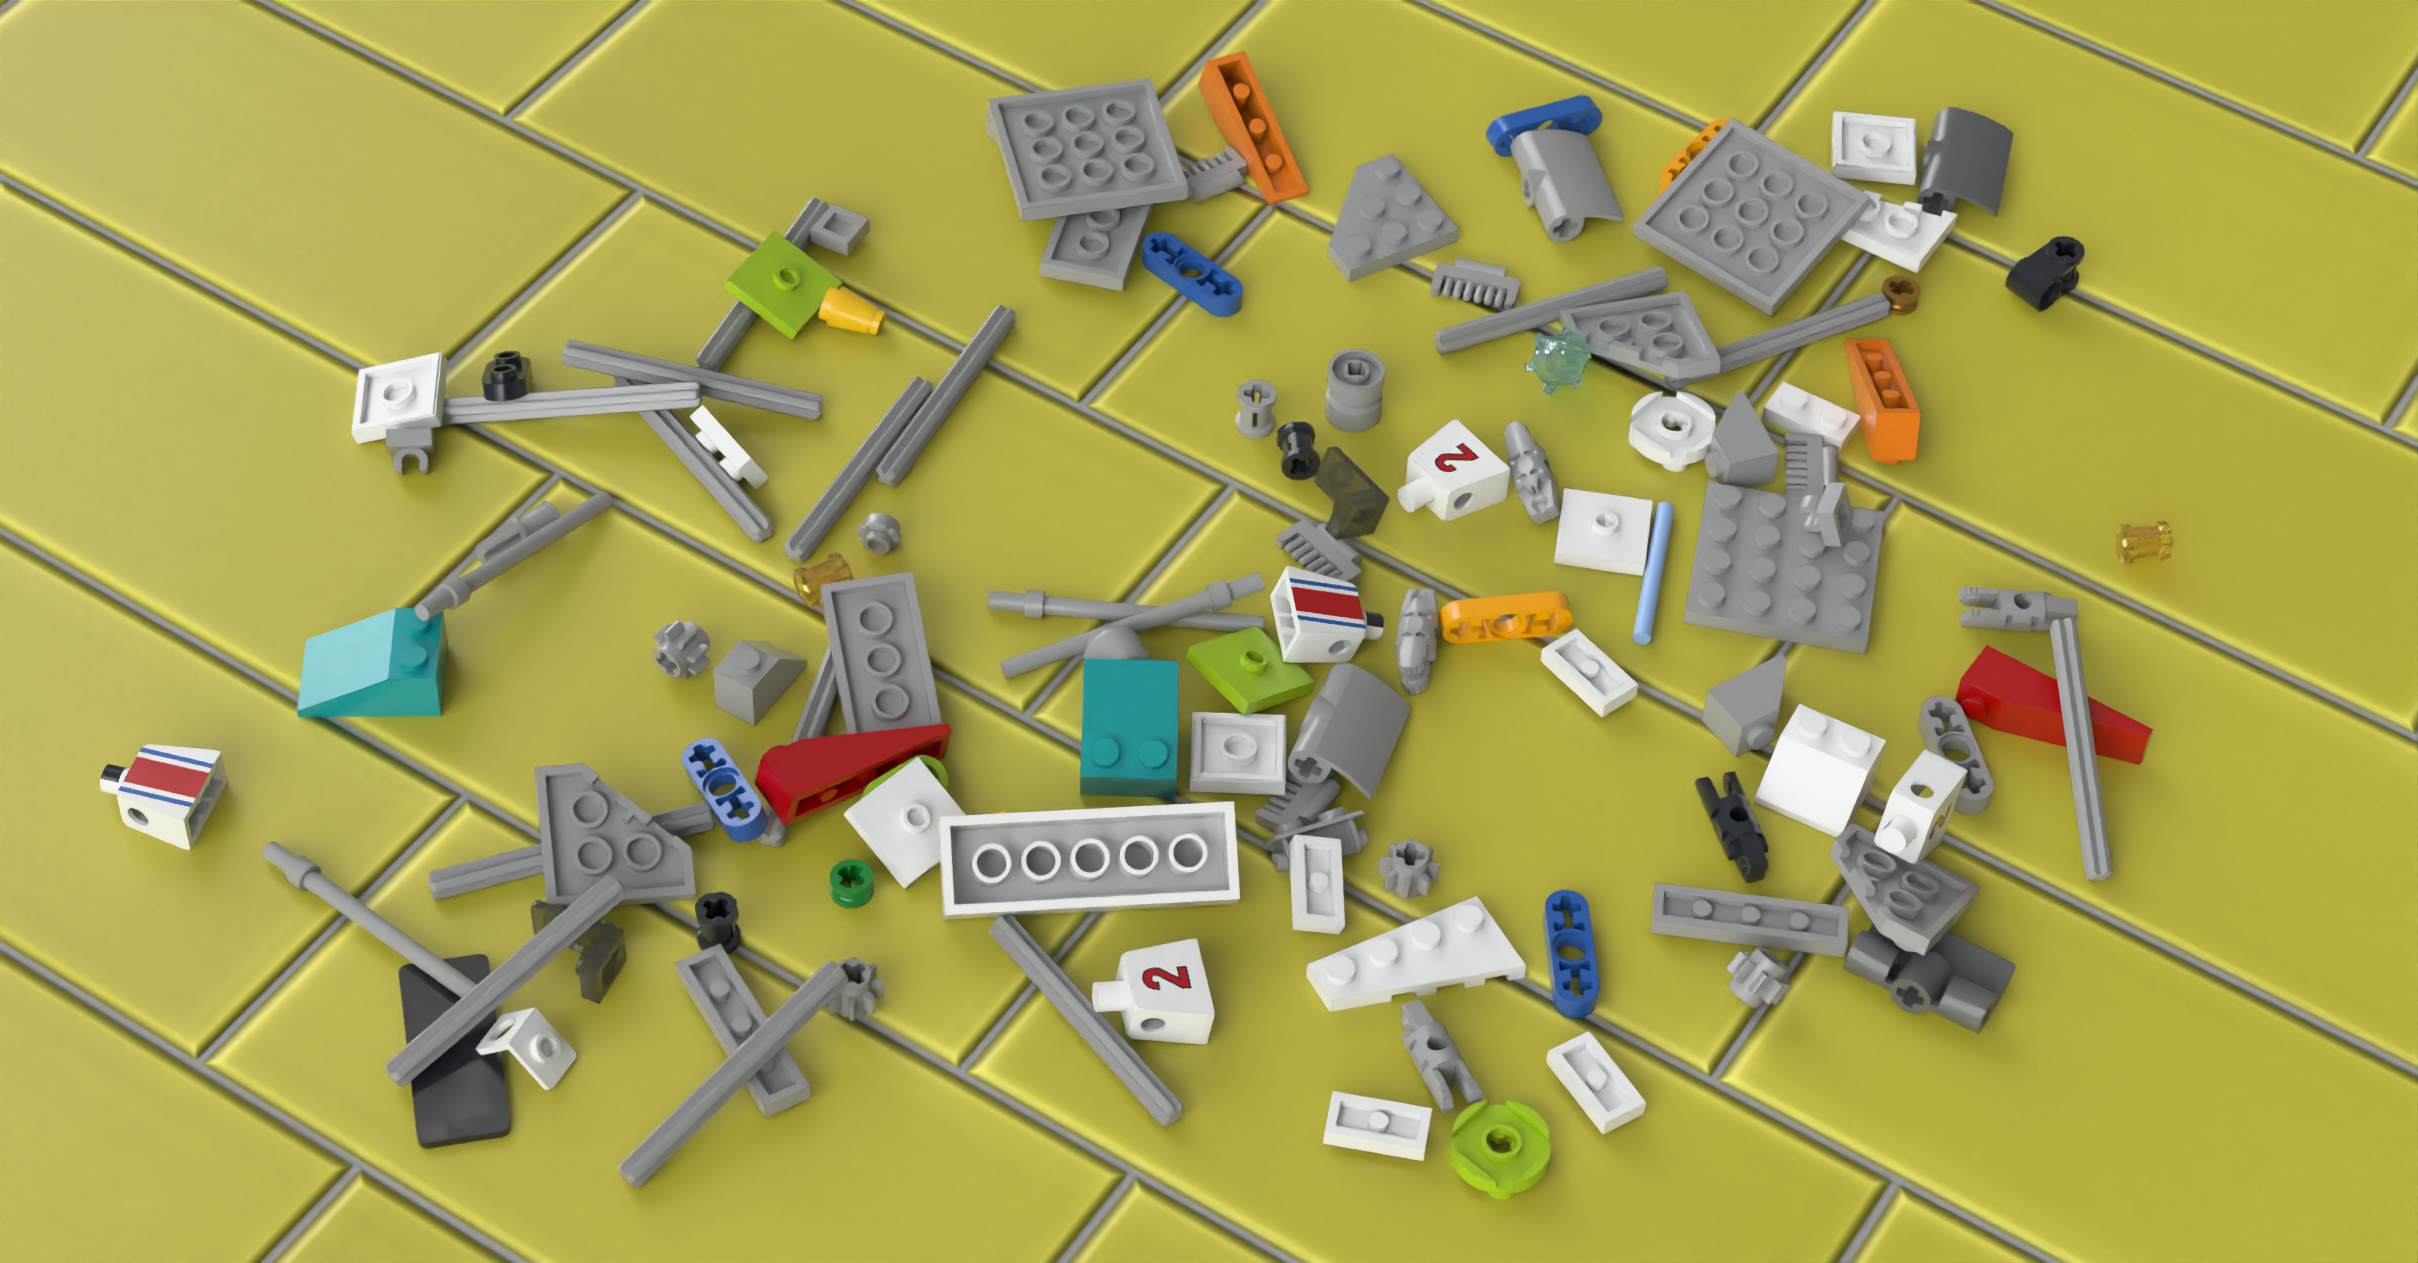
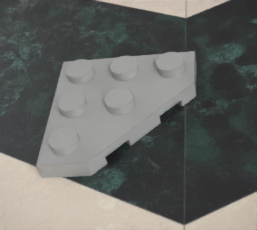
M1392 153L1357 166L1329 241L1328 257L1348 282H1352L1454 244L1458 241L1459 229Z
M1686 291L1560 310V325L1570 346L1676 379H1697L1704 375L1720 373V356Z
M586 764L535 767L534 775L547 912L564 911L608 874L619 880L626 891L625 898L616 906L695 899L696 890L692 852L688 844L675 835L673 837L652 820L653 817L623 793L619 795L600 780L599 775Z
M1851 823L1835 838L1829 853L1830 857L1879 933L1892 939L1899 948L1908 952H1917L1924 956L1975 903L1981 887L1924 858L1918 864L1909 863L1876 846L1874 843L1875 833L1855 823Z

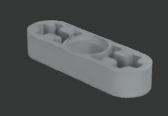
M1944 696L1929 698L1922 706L1918 721V728L1928 751L1968 770L1966 783L1969 789L1961 788L1954 809L1963 814H1979L1987 809L1994 784L1964 711L1951 698ZM1942 722H1948L1946 733L1943 734L1944 725ZM1958 749L1964 752L1968 759L1953 761L1947 758L1943 751Z

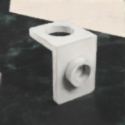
M536 1007L503 1014L476 1047L480 1055L509 1050L545 1090L555 1087L576 1058V1052ZM513 1025L506 1034L497 1039L505 1029Z

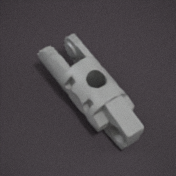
M1511 422L1504 429L1505 433L1503 434L1509 454L1507 464L1511 468L1510 473L1513 477L1519 500L1524 504L1535 525H1539L1560 515L1556 483L1550 470L1545 450L1538 446L1534 438L1532 439L1526 425H1523L1522 422Z
M1961 587L1959 589V602L1961 604L1969 605V607L1991 608L1971 609L1962 612L1963 614H1960L1962 627L2050 632L2054 620L2071 618L2076 621L2078 617L2077 600L2054 597L2051 593L1977 587Z
M1408 589L1399 615L1395 656L1398 660L1399 670H1401L1402 687H1404L1405 692H1409V695H1420L1421 692L1425 691L1424 689L1428 686L1427 683L1429 682L1431 664L1436 658L1440 619L1438 617L1435 589Z
M1421 1000L1404 1004L1402 1006L1401 1024L1405 1032L1401 1033V1040L1440 1111L1446 1113L1453 1110L1454 1102L1449 1087L1457 1084L1465 1100L1470 1105L1482 1101V1098H1484L1483 1093L1443 1023L1433 1020Z

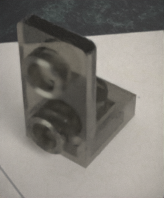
M1337 446L1328 447L1314 477L1315 484L1335 502L1332 515L1325 530L1335 540L1374 534L1390 497Z
M535 900L531 906L534 934L539 933L567 907ZM598 920L567 947L581 952L576 964V975L580 979L582 998L600 1004L627 961L624 930L605 920Z

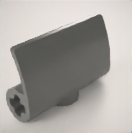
M1948 107L1939 111L1935 117L1931 139H1928L1920 174L1922 179L1917 201L1918 204L1923 205L1922 210L1926 213L1941 216L1943 210L1948 212L1953 210L1956 197L1977 205L1996 217L2012 145L2013 132L1998 122L1972 111L1956 107Z
M1874 923L1868 932L1862 930L1858 934L1844 963L1845 970L1890 991L1893 1001L1906 1012L1922 1014L1929 1010L1977 1034L1980 1033L1992 1014L2016 968L2013 963L1948 932L1924 956L1917 952H1908L1899 948L1892 939L1880 934Z

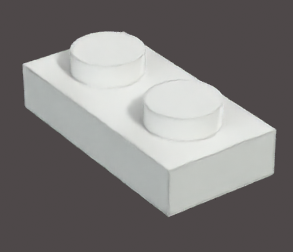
M1782 382L1764 406L1761 420L1793 434L1821 435L1823 437V447L1832 446L1840 454L1858 430L1861 416L1786 382Z
M703 405L690 416L701 429L695 437L713 456L719 450L722 452L725 458L719 463L737 483L744 477L757 490L769 479L765 472Z
M1577 628L1542 649L1540 661L1601 717L1606 716L1637 696L1639 684Z
M1295 834L1289 843L1293 930L1340 934L1345 927L1341 839Z
M1590 1031L1548 1051L1546 1063L1602 1134L1644 1114L1647 1102Z
M1333 1091L1323 1144L1424 1161L1433 1108Z

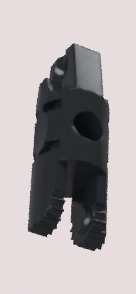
M1736 772L1724 773L1722 780L1727 796L1721 799L1713 782H1711V778L1703 777L1694 781L1696 790L1712 822L1718 840L1722 844V849L1728 861H1735L1746 883L1763 880L1765 871L1768 868V862L1764 853L1768 852L1769 847L1763 832L1760 830L1755 814L1750 808V803Z

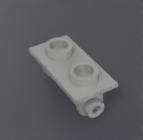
M1345 807L1332 809L1318 815L1320 822L1303 827L1301 820L1285 823L1274 828L1275 836L1263 844V848L1276 846L1277 853L1272 854L1274 868L1277 872L1285 871L1287 874H1290L1289 843L1295 834L1341 839L1342 857L1358 854L1361 852V847L1368 845L1364 829L1362 827L1356 829L1354 821L1364 814L1363 810L1347 814Z

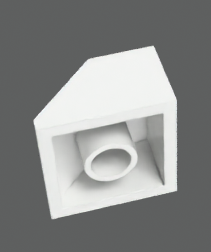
M1799 704L1778 740L1755 796L1754 803L1837 838L1850 825L1876 780L1886 740Z

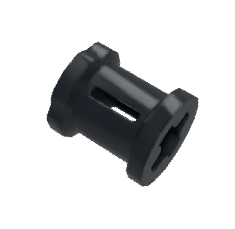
M1304 421L1289 422L1279 428L1276 441L1277 446L1283 451L1284 455L1281 460L1283 474L1292 480H1305L1313 477L1319 472L1321 467L1320 456L1313 448L1315 443L1314 428L1311 424Z
M725 892L703 895L695 904L696 919L700 925L697 930L698 946L703 951L721 944L727 955L731 954L741 942V931L735 923L739 917L737 901L732 895Z

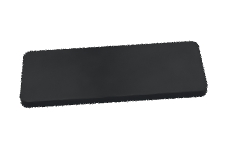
M483 954L442 959L477 985L490 974L489 960ZM413 963L406 964L399 969L406 1043L409 1044L461 999V997ZM495 1010L411 1081L418 1144L422 1148L430 1149L496 1139L509 1134L511 1128L501 1051L480 1055L476 1050V1047L497 1021Z

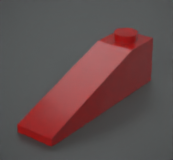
M1986 645L1960 679L1955 701L1962 707L1964 714L1968 718L1978 721L1993 730L2067 747L2057 680ZM2087 696L2096 755L2140 765L2144 759L2153 729Z
M946 723L806 738L787 746L777 745L761 756L755 785L783 825L787 826L861 794L870 782L915 756L927 755L937 760L943 759L953 730Z

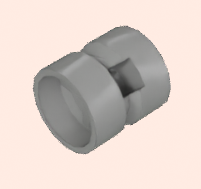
M1348 349L1335 354L1330 360L1327 373L1328 387L1325 396L1324 413L1332 426L1342 431L1355 433L1373 428L1379 421L1382 408L1385 367L1377 355L1367 350Z

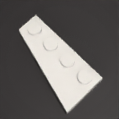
M1865 190L1864 193L1870 196L1869 207L1844 234L1841 240L1918 274L1955 227L1958 214L1944 210L1941 216L1922 212L1923 205L1905 201L1904 207L1880 201L1881 194Z
M1475 896L1307 964L1306 977L1329 1012L1389 1002L1392 1000V995L1408 992L1416 993L1417 996L1434 994L1437 992V987L1463 983L1464 988L1484 985L1487 978L1506 975L1507 980L1525 978L1526 965L1478 896Z

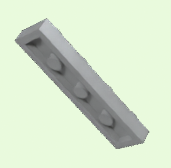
M1655 883L1650 933L1845 957L1848 945L1849 907Z
M721 944L675 962L676 975L726 1056L729 1057L767 1020L766 1015ZM785 1046L773 1055L744 1084L765 1118L811 1098L810 1086Z

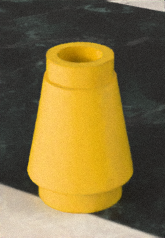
M830 286L819 311V319L827 321L828 327L866 334L870 333L875 336L879 335L886 318L885 311L880 310L844 286L840 289Z

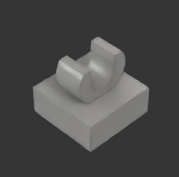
M432 428L386 429V448L390 456L394 457L393 466L396 473L404 475V462L408 458L414 457L420 461L419 468L421 474H428L430 462L427 455H436V437Z
M1828 482L1822 497L1817 495L1804 496L1799 510L1800 513H1812L1808 514L1804 524L1806 531L1821 532L1824 546L1842 547L1853 518V513L1845 483Z

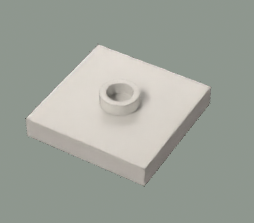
M1834 111L1831 137V174L1837 178L1914 185L1916 179V119Z
M442 352L359 370L351 432L357 444L386 438V429L434 428L442 425L448 365Z
M1564 488L1554 564L1643 576L1653 501Z
M1192 712L1190 792L1285 795L1286 715L1248 714L1244 716L1242 713Z
M917 757L851 806L843 815L905 890L940 863L939 818L941 816H960L966 814L920 758Z

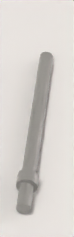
M605 491L598 493L463 577L454 576L440 584L435 594L415 606L417 617L422 621H427L446 608L453 610L470 599L472 592L610 508L613 504L611 496Z
M1258 572L1229 583L1220 580L1206 585L1203 592L1105 626H1125L1138 634L1210 608L1215 612L1230 607L1233 600L1264 590V583ZM1102 627L1001 661L1002 673L1005 679H1009L1084 653L1089 638Z
M1026 590V594L989 591L988 609L1024 612V617L1043 619V614L1119 621L1158 607L1045 596V591ZM1201 611L1164 624V626L1237 632L1257 626L1263 631L1264 616Z
M275 841L268 843L263 849V858L285 872L287 881L301 891L310 890L459 997H464L477 986L475 982L323 876L321 868L305 856L296 857Z

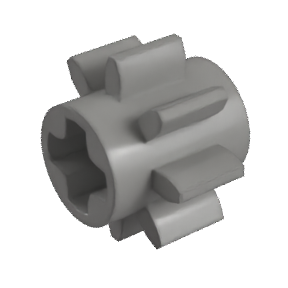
M677 620L673 625L667 623L653 636V639L659 644L653 653L654 661L670 677L677 678L681 675L684 679H687L691 674L697 676L711 662L704 655L710 649L709 637L700 626L693 622L687 621L682 624L680 620Z
M1414 839L1402 841L1397 845L1390 843L1388 857H1380L1378 875L1385 877L1384 890L1386 892L1392 891L1404 900L1415 898L1420 894L1429 895L1430 882L1438 881L1440 864L1432 862L1434 849L1432 847L1426 848L1422 843L1414 841Z
M1757 947L1753 954L1746 950L1745 952L1740 950L1726 968V970L1734 975L1733 980L1728 985L1729 989L1742 1001L1754 1008H1758L1763 1001L1769 1005L1771 1003L1776 1005L1790 987L1781 980L1787 971V967L1777 957L1761 947Z
M856 957L840 962L838 965L846 972L849 980L829 1001V1013L834 1014L838 1012L843 1017L849 1018L850 1021L863 1017L867 1013L875 1014V999L884 998V981L877 979V965L871 964L868 966L865 962L856 959Z

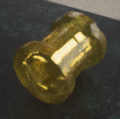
M2156 521L2154 526L2132 528L2130 524H2120L2116 531V549L2122 564H2130L2136 558L2157 557L2160 561L2171 558L2173 538L2171 529L2166 521Z
M837 552L830 554L824 563L810 569L800 567L794 570L793 573L797 592L808 607H813L820 603V584L853 580L848 563Z

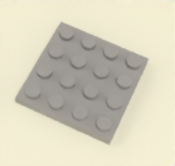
M1151 78L988 99L989 117L1022 222L1188 199V184Z
M1731 118L1633 225V236L1772 317L1868 209L1870 196L1736 119Z
M1708 481L1683 623L1865 655L1885 512L1851 506L1853 518L1842 547L1824 546L1821 532H1809L1804 529L1808 514L1812 513H1800L1799 508L1803 498Z

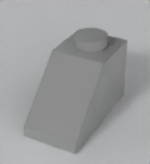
M1736 393L1712 434L1710 450L1705 455L1707 472L1711 478H1715L1721 484L1744 488H1755L1772 484L1779 452L1745 393Z
M740 640L713 670L716 707L755 726L807 667V660L769 641Z
M1782 654L1707 692L1702 721L1735 757L1752 749L1759 750L1773 739L1787 659Z

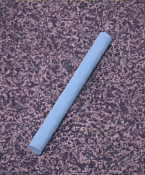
M1661 502L1656 508L1632 636L1633 641L1639 645H1646L1651 640L1674 514V506L1669 502Z

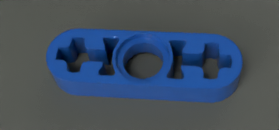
M1580 95L1501 116L1490 124L1486 132V138L1499 156L1508 157L1512 156L1510 147L1512 141L1518 135L1527 131L1537 130L1543 123L1552 120V122L1545 129L1566 130L1589 135L1600 125L1602 113L1591 97Z
M1155 232L1145 237L1142 243V264L1148 271L1212 315L1219 317L1232 316L1241 309L1243 286L1237 278L1170 233ZM1186 270H1196L1203 275L1198 278H1187L1181 273Z
M702 738L689 744L682 753L681 760L690 781L703 800L709 804L713 815L728 837L736 842H748L762 835L768 826V817L762 803L722 744L713 738ZM708 760L710 763H713L715 768L707 772L706 767L702 763L703 761ZM724 784H736L735 788L728 794L722 796L713 795L715 790ZM741 807L747 816L743 820L736 816L734 812Z
M1559 890L1547 898L1543 914V928L1553 1004L1561 1014L1567 1017L1583 1018L1595 1010L1600 989L1589 906L1586 899L1579 893L1571 890ZM1559 911H1568V915L1572 917L1570 929H1564L1563 914ZM1566 946L1576 947L1582 951L1584 957L1580 960L1569 961L1562 958L1558 950ZM1578 978V991L1583 997H1574L1573 992L1569 990L1571 979Z

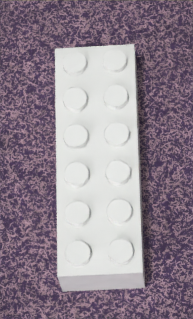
M1234 801L941 816L939 818L943 920L1003 917L1008 914L1022 916L1235 904L1240 900Z

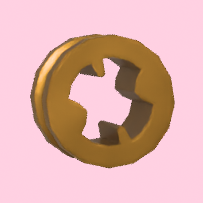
M1898 275L1885 279L1882 284V293L1890 301L1889 313L1907 315L1915 311L1918 304L1917 299L1921 291L1918 283L1909 277Z

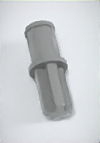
M544 501L541 505L520 518L508 519L505 523L506 527L476 545L475 552L479 557V561L484 564L561 517L556 507L551 502Z

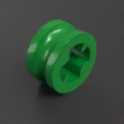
M847 859L839 862L832 868L830 872V895L836 904L844 908H859L871 900L873 896V872L870 866L856 859ZM851 880H856L860 882V886L856 887L852 883V888H847L843 886V882L848 881L849 885H851Z

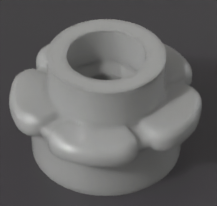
M873 513L865 518L864 524L858 527L857 536L861 538V543L868 551L875 554H885L889 550H895L898 547V543L901 541L900 525L896 519L889 515Z

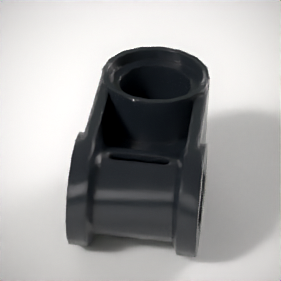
M2059 236L2051 239L2039 250L2015 264L2007 276L2005 287L2037 311L2043 312L2047 310L2056 300L2069 291L2074 290L2078 285L2079 273L2077 265L2083 261L2084 246L2080 241L2068 236Z

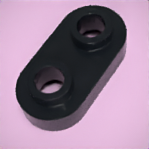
M504 351L495 354L494 360L486 365L482 376L484 398L489 401H509L527 395L533 379L530 359L521 357L518 351Z

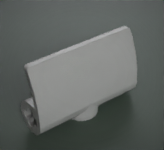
M1544 129L1524 132L1512 141L1510 149L1521 174V190L1524 202L1529 208L1536 207L1544 229L1552 241L1566 242L1575 238L1582 231L1585 217H1600L1623 223L1624 216L1586 135L1566 130Z
M1350 663L1334 665L1330 669L1319 694L1316 693L1298 731L1300 735L1288 759L1290 772L1302 782L1317 784L1323 782L1328 777L1331 768H1333L1352 782L1371 800L1411 711L1409 704L1390 686L1362 668Z

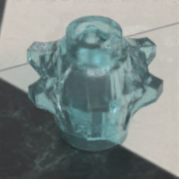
M1563 327L1559 335L1545 337L1543 334L1537 333L1533 337L1537 345L1531 362L1524 364L1525 371H1533L1544 384V393L1552 395L1557 387L1571 385L1574 389H1578L1582 385L1580 375L1586 369L1587 360L1591 358L1590 350L1584 351L1573 339V330Z

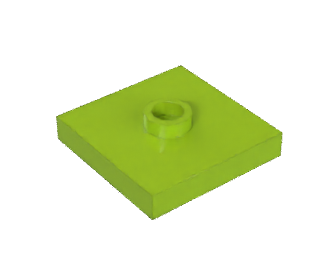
M774 230L727 279L723 288L789 339L793 340L820 311L821 304L829 287L833 286L839 289L843 282Z
M1257 626L1189 647L1185 658L1244 716L1311 694L1316 682L1297 663L1284 662L1281 648Z

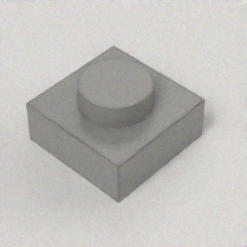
M832 204L810 229L811 242L848 257L869 232V218Z

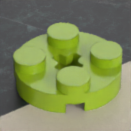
M1490 1100L1479 1101L1463 1110L1455 1120L1448 1158L1450 1164L1467 1183L1479 1190L1488 1192L1495 1199L1507 1200L1512 1198L1516 1192L1531 1188L1545 1175L1551 1154L1550 1132L1544 1119L1535 1110L1523 1103L1506 1100V1105H1489ZM1494 1141L1497 1144H1501L1507 1141L1511 1144L1509 1152H1495L1491 1149L1492 1146L1489 1142Z

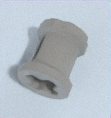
M1250 380L1241 385L1237 391V400L1241 405V409L1235 418V425L1239 433L1245 437L1253 439L1263 438L1273 432L1275 426V419L1271 413V408L1276 403L1277 393L1276 389L1266 381ZM1256 392L1259 393V403H1254ZM1253 415H1257L1256 426H1253Z

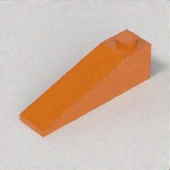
M1245 51L1207 61L1198 83L1200 92L1214 122L1230 146L1248 162V173L1268 204L1271 206L1308 195L1309 189Z
M1846 339L1845 350L1858 415L1861 416L1862 435L1871 459L1884 464H1898L1902 460H1916L1921 411L1889 340Z

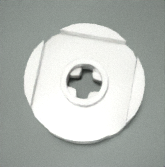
M1663 391L1648 394L1640 399L1632 409L1628 435L1629 444L1648 459L1661 463L1665 469L1673 472L1683 471L1687 468L1688 464L1704 459L1706 453L1710 450L1712 434L1716 428V415L1713 409L1699 397L1686 392L1677 391L1676 397H1662ZM1675 426L1681 427V431H1671L1666 429L1665 427L1674 428Z

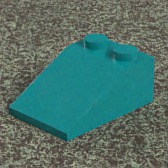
M394 608L306 639L297 707L298 717L441 716L448 650L443 611L427 621H422L417 617L415 608Z
M1084 658L1080 795L1175 798L1178 741V661Z

